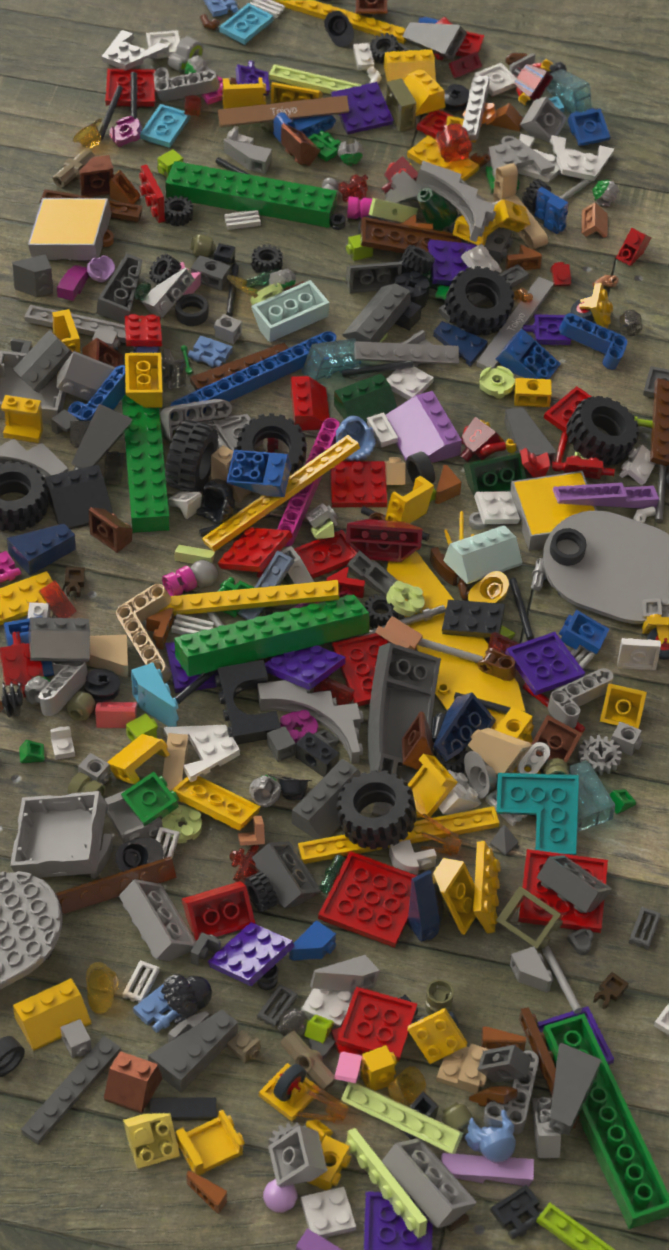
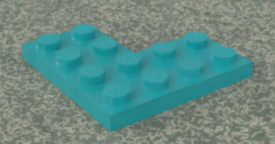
M498 773L496 813L537 815L535 850L577 855L579 775Z

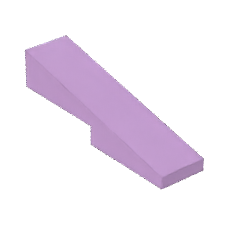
M449 1153L441 1155V1162L457 1179L484 1183L486 1179L520 1186L527 1185L528 1187L533 1181L534 1159L509 1158L504 1162L497 1163L491 1162L485 1156Z

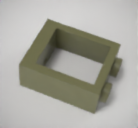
M402 78L388 81L386 104L399 131L415 128L417 104Z
M519 886L496 921L540 951L541 948L545 949L551 940L549 936L553 930L557 931L562 925L563 921L561 919L563 916ZM525 898H528L553 915L536 941L508 923Z

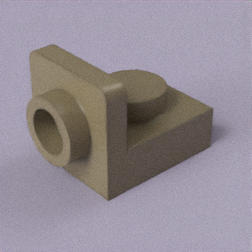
M241 1030L227 1043V1048L246 1063L250 1059L256 1058L260 1053L261 1040L258 1037L253 1040Z

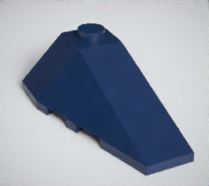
M473 692L458 696L447 711L433 747L445 761H448L468 746L472 740L471 736L478 729H491L496 719Z
M430 870L412 878L407 925L420 942L427 939L431 940L439 933L445 899Z

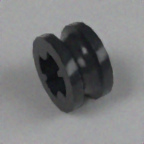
M337 213L331 216L330 226L333 229L341 230L345 227L346 218L344 215Z

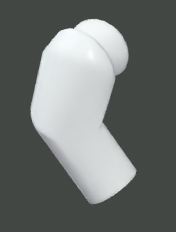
M370 67L367 70L368 76L371 79L370 83L377 82L379 84L381 80L380 73L374 67Z
M652 506L637 510L633 520L645 523L647 517L656 514L655 508Z

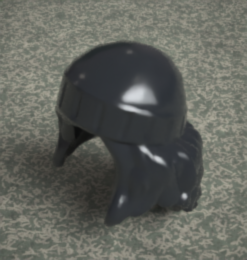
M212 479L206 483L203 488L202 507L197 509V515L208 518L214 524H222L229 519L235 507L234 492L231 485L222 479Z
M174 974L164 980V987L161 989V993L165 994L164 999L167 1000V1004L173 1011L181 1014L175 1019L174 1022L176 1024L197 1014L198 1010L205 1008L212 998L211 985L201 976L184 978L182 975Z

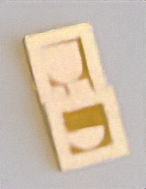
M228 275L227 279L241 292L254 298L258 296L257 292L259 290L246 287L248 282L245 279Z

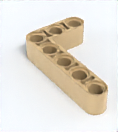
M514 163L496 169L493 199L494 202L505 199L525 207L516 195L518 170ZM527 209L531 225L517 233L526 245L533 250L547 245L548 236Z
M154 584L118 607L116 616L145 665L154 663L156 669L161 670L163 682L165 683L171 678V670L142 624L149 616L154 615L171 602V596L162 584Z

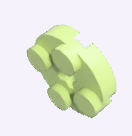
M278 283L277 287L275 284L269 285L257 292L258 296L256 298L252 296L250 302L252 305L282 293L284 289L280 283Z
M497 366V368L493 369L487 367L480 374L479 388L485 393L501 399L514 389V375L512 371L502 366Z
M396 581L390 587L386 596L387 602L389 604L392 603L394 606L393 609L404 616H413L415 613H420L425 603L421 588L403 583L402 581Z
M179 805L176 810L162 818V827L180 832L177 843H187V840L192 838L194 840L201 833V814L190 806ZM183 821L187 825H182V827H179L178 822Z

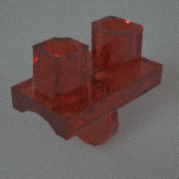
M354 174L351 176L349 184L344 181L339 183L338 191L343 194L342 200L347 202L349 197L366 198L368 176L364 174L360 177Z
M252 845L246 855H244L245 850L242 848L239 851H232L230 853L231 866L236 868L240 865L233 880L239 882L240 879L245 880L247 877L258 873L249 865L250 863L256 864L252 857L259 852L257 851L259 845Z

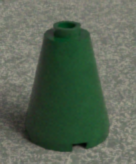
M423 188L419 191L417 199L426 223L433 224V230L443 231L442 228L452 226L458 215L456 207L430 188Z

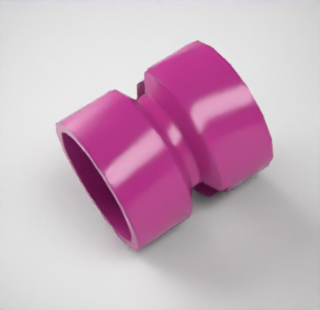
M349 197L347 219H357L358 217L362 219V217L370 216L369 211L373 198L359 200L358 197Z
M188 566L177 569L176 573L171 572L162 576L163 586L170 596L182 595L183 591L188 592L197 587L195 575Z

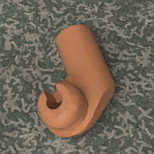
M604 275L595 281L592 286L594 288L595 284L602 283L603 286L614 287L619 282V279L615 275Z

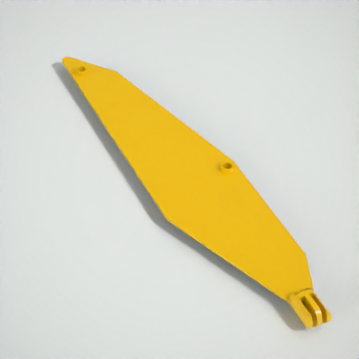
M417 551L402 562L388 561L387 572L394 578L422 589V595L425 600L422 610L427 608L433 609L442 605L446 609L448 600H454ZM445 613L433 616V619L427 621L422 620L407 625L422 634L423 639L483 656V658L486 655V650L491 648L483 637L442 634ZM417 645V651L441 658L435 695L447 711L454 702L455 692L461 694L473 692L479 699L507 707L513 706L521 711H525L519 684L515 678L510 681H504L482 672L476 662ZM487 709L496 719L491 729L495 730L506 714ZM531 734L527 735L524 741L530 744L533 742ZM518 765L512 773H518ZM526 766L524 770L530 772L531 768Z

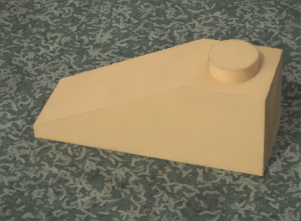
M168 733L167 750L170 755L164 759L162 777L167 782L168 786L166 787L169 791H172L184 779V765H186L188 755V735Z

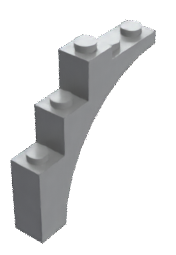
M423 161L416 183L434 190L450 201L465 217L470 229V240L476 242L478 236L482 237L485 226L488 227L489 221L493 222L496 214L493 211L495 204L479 199V196H476L478 189L462 184L460 173Z
M403 170L400 174L397 172L392 177L391 187L394 191L392 189L388 191L385 195V201L402 204L411 200H418L417 195L419 191L427 187L417 184ZM460 178V181H462V184L468 185L465 181H463V180ZM477 193L476 196H479V199L484 200V199Z
M15 439L5 442L0 446L1 465L5 464V462L15 463V461L21 462L23 465L26 463L31 465L32 469L35 467L44 477L68 472V467L43 443L32 447L28 451Z
M286 680L258 684L257 696L260 711H309L310 715L317 722L331 730L342 742L348 752L351 763H360L363 747L362 743H358V739L360 738L361 722H364L363 712L359 711L357 703L337 706L336 698H332L331 691L310 693V690Z

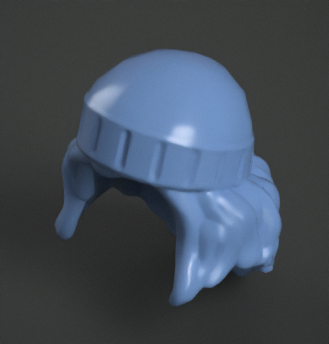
M349 416L342 421L340 427L336 430V443L349 435L359 443L360 449L346 459L350 461L367 459L376 444L373 428H369L362 418Z
M505 1110L501 1111L502 1127L484 1126L480 1129L474 1122V1119L471 1118L470 1125L468 1126L469 1133L465 1135L468 1146L474 1151L482 1153L491 1162L500 1163L506 1161L515 1149L514 1124L510 1121Z

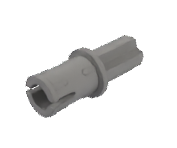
M540 558V561L539 559L536 560L535 569L532 571V590L540 591L543 580L546 579L543 558Z

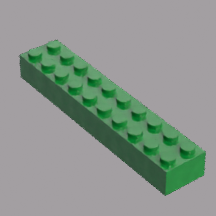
M174 161L166 180V198L172 197L173 199L174 196H177V198L183 196V199L187 197L188 200H191V203L240 212L258 210V214L261 216L326 228L330 226V219L337 205V190Z
M125 394L121 400L122 413L133 419L132 425L124 433L132 533L169 531V510L159 407H143Z
M346 595L339 598V600L313 603L284 612H275L263 617L258 616L254 619L238 621L234 624L221 625L209 630L204 629L192 634H183L174 638L175 658L190 677L217 670L219 667L247 663L369 633V612L355 595Z
M585 1014L544 1026L545 1045L548 1051L551 1050L553 1053L555 1067L557 1065L560 1043L601 1059L600 1070L579 1113V1121L628 1228L632 1229L668 1217L669 1193Z

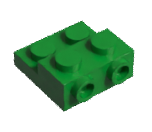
M152 772L121 793L122 799L144 827L159 816L164 818L179 807L177 794L173 790L169 791L166 787L168 784L162 776L158 777L155 772Z

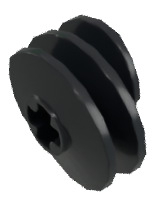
M451 84L448 90L444 91V109L449 111L464 110L467 108L470 92L465 86Z
M101 668L88 672L85 692L89 693L95 702H109L118 696L120 692V679L117 674L108 669Z
M2 682V707H5L8 717L12 716L13 709L16 717H19L21 706H23L20 682H18L17 692L14 690L13 683L10 682L9 693H7L5 683Z

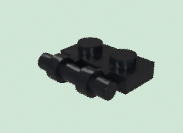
M525 1185L492 1206L490 1212L503 1228L510 1224L514 1227V1229L508 1232L509 1237L514 1240L517 1237L526 1235L527 1231L532 1227L540 1226L536 1221L543 1210L539 1213L535 1208L539 1206L540 1201L530 1188ZM528 1214L530 1218L522 1223L519 1218Z

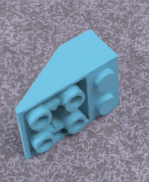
M154 663L132 669V694L139 708L168 727H177L179 718L176 709H178V703L175 698L171 697L168 684H164L160 669H156Z

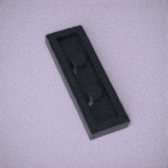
M216 1097L151 1098L150 1114L170 1113L172 1121L213 1120L216 1118Z

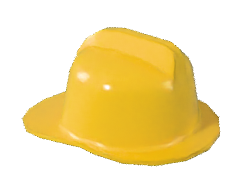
M499 571L490 572L470 589L468 601L501 602L508 592L509 580L507 576Z

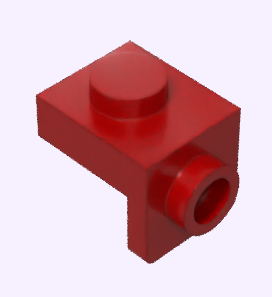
M564 262L554 263L550 268L554 287L570 286V265L564 264Z

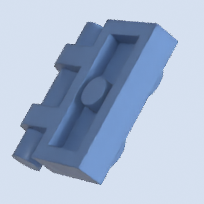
M203 0L213 17L227 14L228 9L232 10L233 13L238 11L235 0Z
M200 336L193 346V351H189L188 357L198 363L200 361L207 363L208 366L213 368L223 365V362L227 361L233 351V346Z
M164 984L133 1007V1012L147 1026L153 1021L156 1022L152 1025V1029L156 1033L161 1029H166L170 1026L172 1020L181 1015L173 1011L167 1004V1000L164 999L165 994L161 993ZM169 1009L170 1012L163 1016L162 1014Z

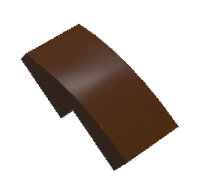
M431 548L430 562L436 572L452 586L456 585L457 577L459 576L443 561L445 556L440 553L439 548Z
M493 1086L469 1096V1101L478 1103L482 1107H486L490 1102L507 1104L509 1101L517 1098L518 1089L506 1086Z

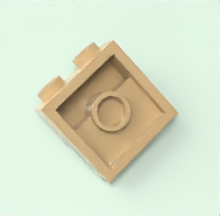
M470 1044V1047H465L444 1057L436 1081L474 1094L477 1093L480 1087L484 1088L487 1077L478 1070L483 1051L490 1049Z

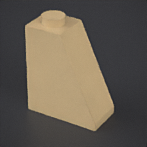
M224 445L211 455V480L222 479L227 481L233 451ZM231 485L234 492L233 497L239 503L251 493L249 490Z
M127 635L90 636V661L86 662V665L97 669H108L119 676L128 677Z
M490 728L475 731L471 736L472 740L468 744L497 774L512 773L532 746L529 742Z

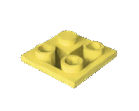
M170 1113L142 1114L123 1120L127 1139L138 1169L180 1156Z

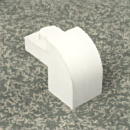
M410 840L401 841L395 846L393 844L390 845L389 857L395 868L418 876L419 870H428L435 867L436 853L434 849L414 853Z

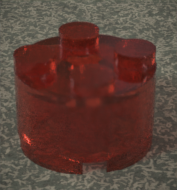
M450 124L445 126L442 132L439 130L435 139L440 155L445 162L469 158L473 146L466 127H462L461 124Z

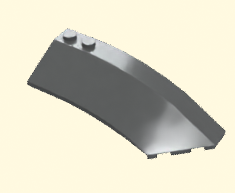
M393 643L379 646L369 710L368 758L370 773L372 770H377L378 772H382V770L389 771V774L395 773L400 776V779L402 778L409 783L418 772L417 769L403 764L402 738L420 711L424 712L430 729L432 727L434 697L441 658Z

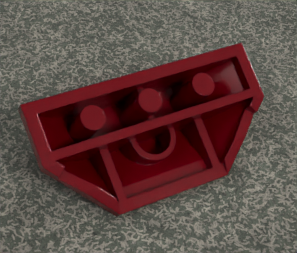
M365 519L347 523L346 543L357 553L361 551L370 560L402 562L421 548L423 528L400 521Z

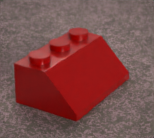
M310 376L291 377L294 425L298 424L302 428L301 431L320 430L323 422L330 418L326 387Z
M241 881L182 898L186 919L196 942L201 933L218 937L244 929L251 922L256 924L247 887Z

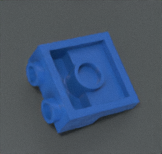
M592 108L585 112L577 111L570 114L567 121L572 135L576 137L578 146L608 141L610 139L601 108Z
M541 187L537 190L535 216L544 221V227L555 234H558L560 231L562 232L567 225L568 202Z
M576 610L573 616L568 615L559 635L562 636L561 640L567 646L577 650L579 645H581L586 650L597 654L609 628Z

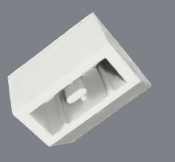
M447 770L458 783L439 806L441 812L445 815L466 812L478 807L481 802L477 797V792L467 783V777L462 773Z

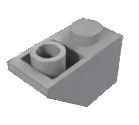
M534 946L511 954L510 967L518 982L544 992L550 991L553 976L550 970H546L543 956L537 952Z

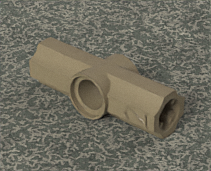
M87 148L74 159L68 158L65 161L63 168L53 176V182L57 187H65L75 177L80 178V170L95 157L92 150Z
M295 1031L290 1032L283 1038L280 1045L294 1059L295 1064H299L306 1070V1074L320 1087L322 1092L327 1091L333 1086L337 1080L334 1079L333 1073L324 1065L322 1056L317 1050H311Z

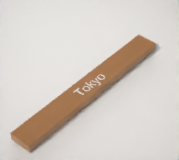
M346 95L219 109L217 113L220 127L272 122L276 115L284 112L290 119L349 113V106Z

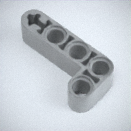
M159 68L154 72L155 89L161 101L210 93L220 88V83L214 70L170 78L166 68Z
M212 399L165 407L161 411L162 435L164 439L172 442V432L175 430L176 434V430L182 422L189 419L203 421L226 417L231 413L232 406L228 401ZM204 407H206L205 414H203ZM190 410V414L187 417V411ZM173 412L174 416L170 419V414Z
M52 661L55 677L38 695L43 715L52 716L57 714L85 684L88 674L86 662Z
M602 668L554 690L551 693L548 704L549 713L556 720L569 727H576L580 714L579 707L606 694L608 683H612L613 673L608 669Z
M523 1051L531 1057L527 1076L514 1079L512 1088L518 1089L517 1098L509 1101V1105L497 1104L496 1102H490L486 1105L483 1119L486 1127H502L501 1111L505 1110L510 1121L514 1124L513 1134L517 1135L523 1131L538 1066V1056L535 1052ZM521 1081H524V1082H527L528 1084H521L520 1082H521ZM516 1100H521L524 1103H518ZM491 1114H495V1115H497L498 1117H492V1116H490V1115H491ZM512 1119H517L520 1122H513Z

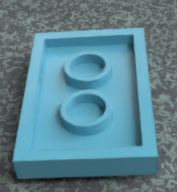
M248 3L219 27V32L245 45L273 21V15Z
M160 104L141 131L140 139L170 148L190 119V113Z

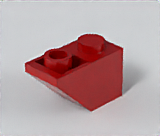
M631 227L616 259L631 266L645 252L652 237Z

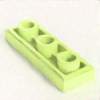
M373 198L369 215L404 222L413 215H416L418 208Z

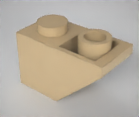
M389 457V461H385L386 484L405 485V462L401 461L400 457Z

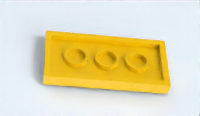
M426 136L407 152V157L420 165L425 161L460 173V178L463 181H466L479 170L477 163L430 136Z
M47 571L0 588V626L6 622L27 616L29 602L49 603V607L63 602L61 594Z
M197 776V780L190 782L188 777H186L172 789L177 794L179 802L185 803L197 811H201L239 831L253 819V816L259 813L261 807L200 776Z
M485 841L477 842L473 912L486 933H494L495 924L498 923L496 921L498 918L496 906L499 905L497 889L500 887L498 872H500L501 867L499 860L494 857L493 850L488 847Z

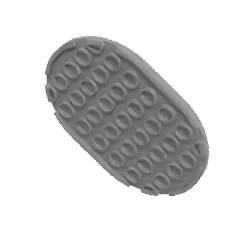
M586 511L564 519L549 534L543 552V565L546 577L551 586L560 593V596L573 605L625 623L642 624L646 620L643 618L642 600L661 598L662 602L669 601V534L661 529L611 512ZM561 529H575L582 533L586 539L587 546L584 558L575 565L566 566L559 564L550 554L552 536ZM561 540L557 544V548L565 554H575L579 551L578 544L572 540Z
M0 872V989L25 977L38 968L54 949L62 928V909L56 894L44 880L26 872Z

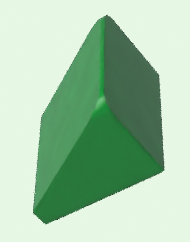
M440 285L435 297L445 300L449 287Z
M26 739L20 746V763L44 762V744Z
M626 789L613 790L606 799L607 804L616 814H620L637 804Z

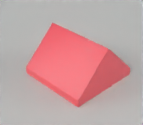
M98 702L95 707L96 728H126V723L137 718V702Z

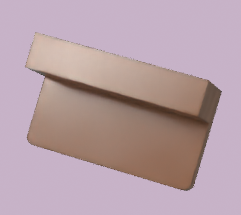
M593 203L582 210V234L585 237L595 231L604 238L608 236V214L597 203Z
M393 616L384 628L379 626L375 631L389 642L412 650L416 649L423 638L422 634Z
M253 816L254 832L238 833L241 846L265 844L262 816Z

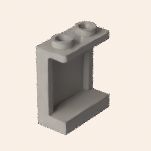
M123 792L105 798L106 812L123 843L158 835L159 828L162 827L161 818H156L144 827L122 799L121 793Z

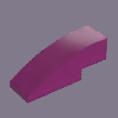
M77 265L71 267L57 286V297L74 301L77 294H81L89 278L87 268Z

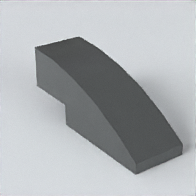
M358 551L346 565L351 573L360 580H365L368 586L384 594L385 597L390 587L398 581L376 561L372 562L361 551Z

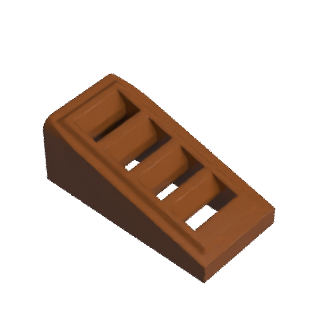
M482 1027L481 1047L495 1049L516 1045L519 1049L525 1051L526 1037L490 1027Z
M188 1171L186 1174L187 1185L219 1214L227 1202V1190L192 1171Z

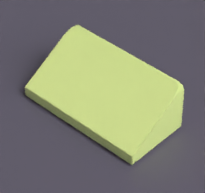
M330 518L327 519L323 526H316L315 528L312 526L310 528L316 539L334 537V525Z
M179 545L175 550V561L194 564L196 561L206 560L213 563L216 551Z

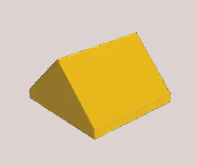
M608 683L600 722L617 726L619 722H623L639 729L647 692Z

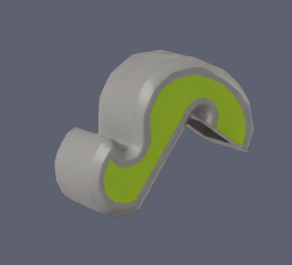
M189 36L182 38L176 47V52L170 55L168 65L179 72L184 71L188 60L193 57L194 53L202 57L204 51L202 43Z

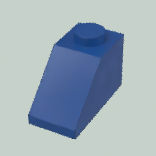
M316 920L294 942L295 947L289 952V959L292 961L322 959L327 953L330 954L335 949L336 934Z

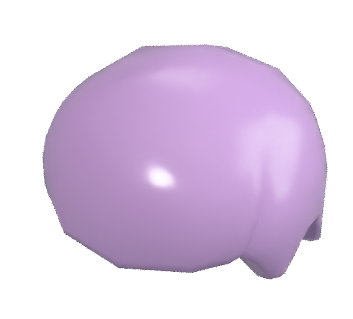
M105 255L99 258L94 257L87 265L89 276L92 280L98 282L109 280L115 271L113 260Z
M276 1179L267 1184L263 1195L266 1206L273 1212L281 1213L292 1209L298 1198L294 1185L279 1187L277 1186Z

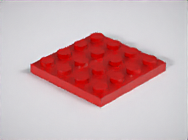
M377 633L332 643L333 651L345 657V664L340 669L352 699L358 706L370 704L379 646L391 643Z
M527 849L522 888L563 916L561 919L563 923L560 928L574 930L590 929L592 932L601 933L604 900L594 911L581 913L574 908L573 903L559 898L556 891L542 886V881L537 879V876L548 857L564 855L606 884L608 860ZM525 898L520 905L518 922L547 926L553 915L528 898Z
M350 851L318 914V919L395 948L408 922L411 881L417 875Z

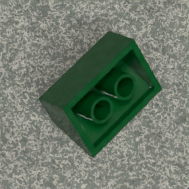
M382 373L334 391V407L343 419L349 416H357L367 423L368 417L381 413L386 415L397 408L391 386Z
M516 452L463 464L466 480L473 496H475L476 492H510L512 481L526 479L521 454Z

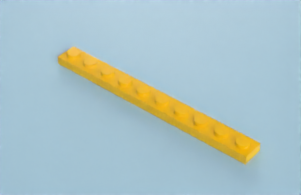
M272 0L285 5V8L324 20L329 12L339 10L347 16L353 29L375 36L378 35L379 37H381V33L384 36L386 33H389V36L393 34L401 44H404L406 41L403 37L405 28L315 0Z
M347 435L290 475L285 497L262 495L202 538L204 544L215 552L360 449L359 443Z
M338 580L171 596L169 605L157 613L173 608L174 616H176L177 614L186 615L339 600Z
M494 806L418 820L414 823L413 830L408 832V836L404 840L400 839L399 842L410 840L411 844L492 829L499 827L500 822ZM345 835L298 843V851L304 864L348 856L350 851L357 854L376 851L371 850L370 847H359L358 843L353 844Z

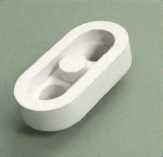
M542 742L533 744L519 762L518 773L537 774L549 758V747ZM536 752H542L543 756L538 757ZM526 766L530 767V768H531V771H530V772H526V771L524 770V767H526Z

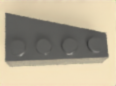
M126 253L99 296L96 313L125 324V316L131 315L141 274L142 259Z
M220 1010L149 1054L148 1061L158 1064L162 1078L182 1093L227 1047V1043L238 1034V1021L223 1010Z

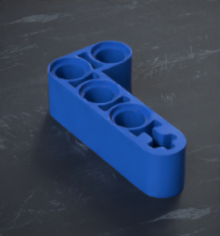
M281 112L274 118V136L281 143V125L285 123L310 137L313 134H319L321 130L326 131L332 128L336 123V119L332 115L291 120L284 112Z
M571 313L564 316L559 327V331L563 336L604 353L605 356L602 363L605 368L610 370L617 368L628 343L624 336Z
M119 365L112 371L87 404L76 401L69 406L68 412L80 420L81 426L88 428L99 404L114 410L125 396V365Z

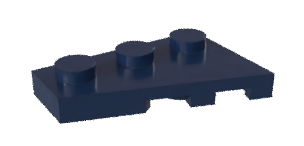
M444 321L437 326L433 333V336L443 345L459 346V358L462 357L466 360V364L470 367L488 345L487 340L465 332Z

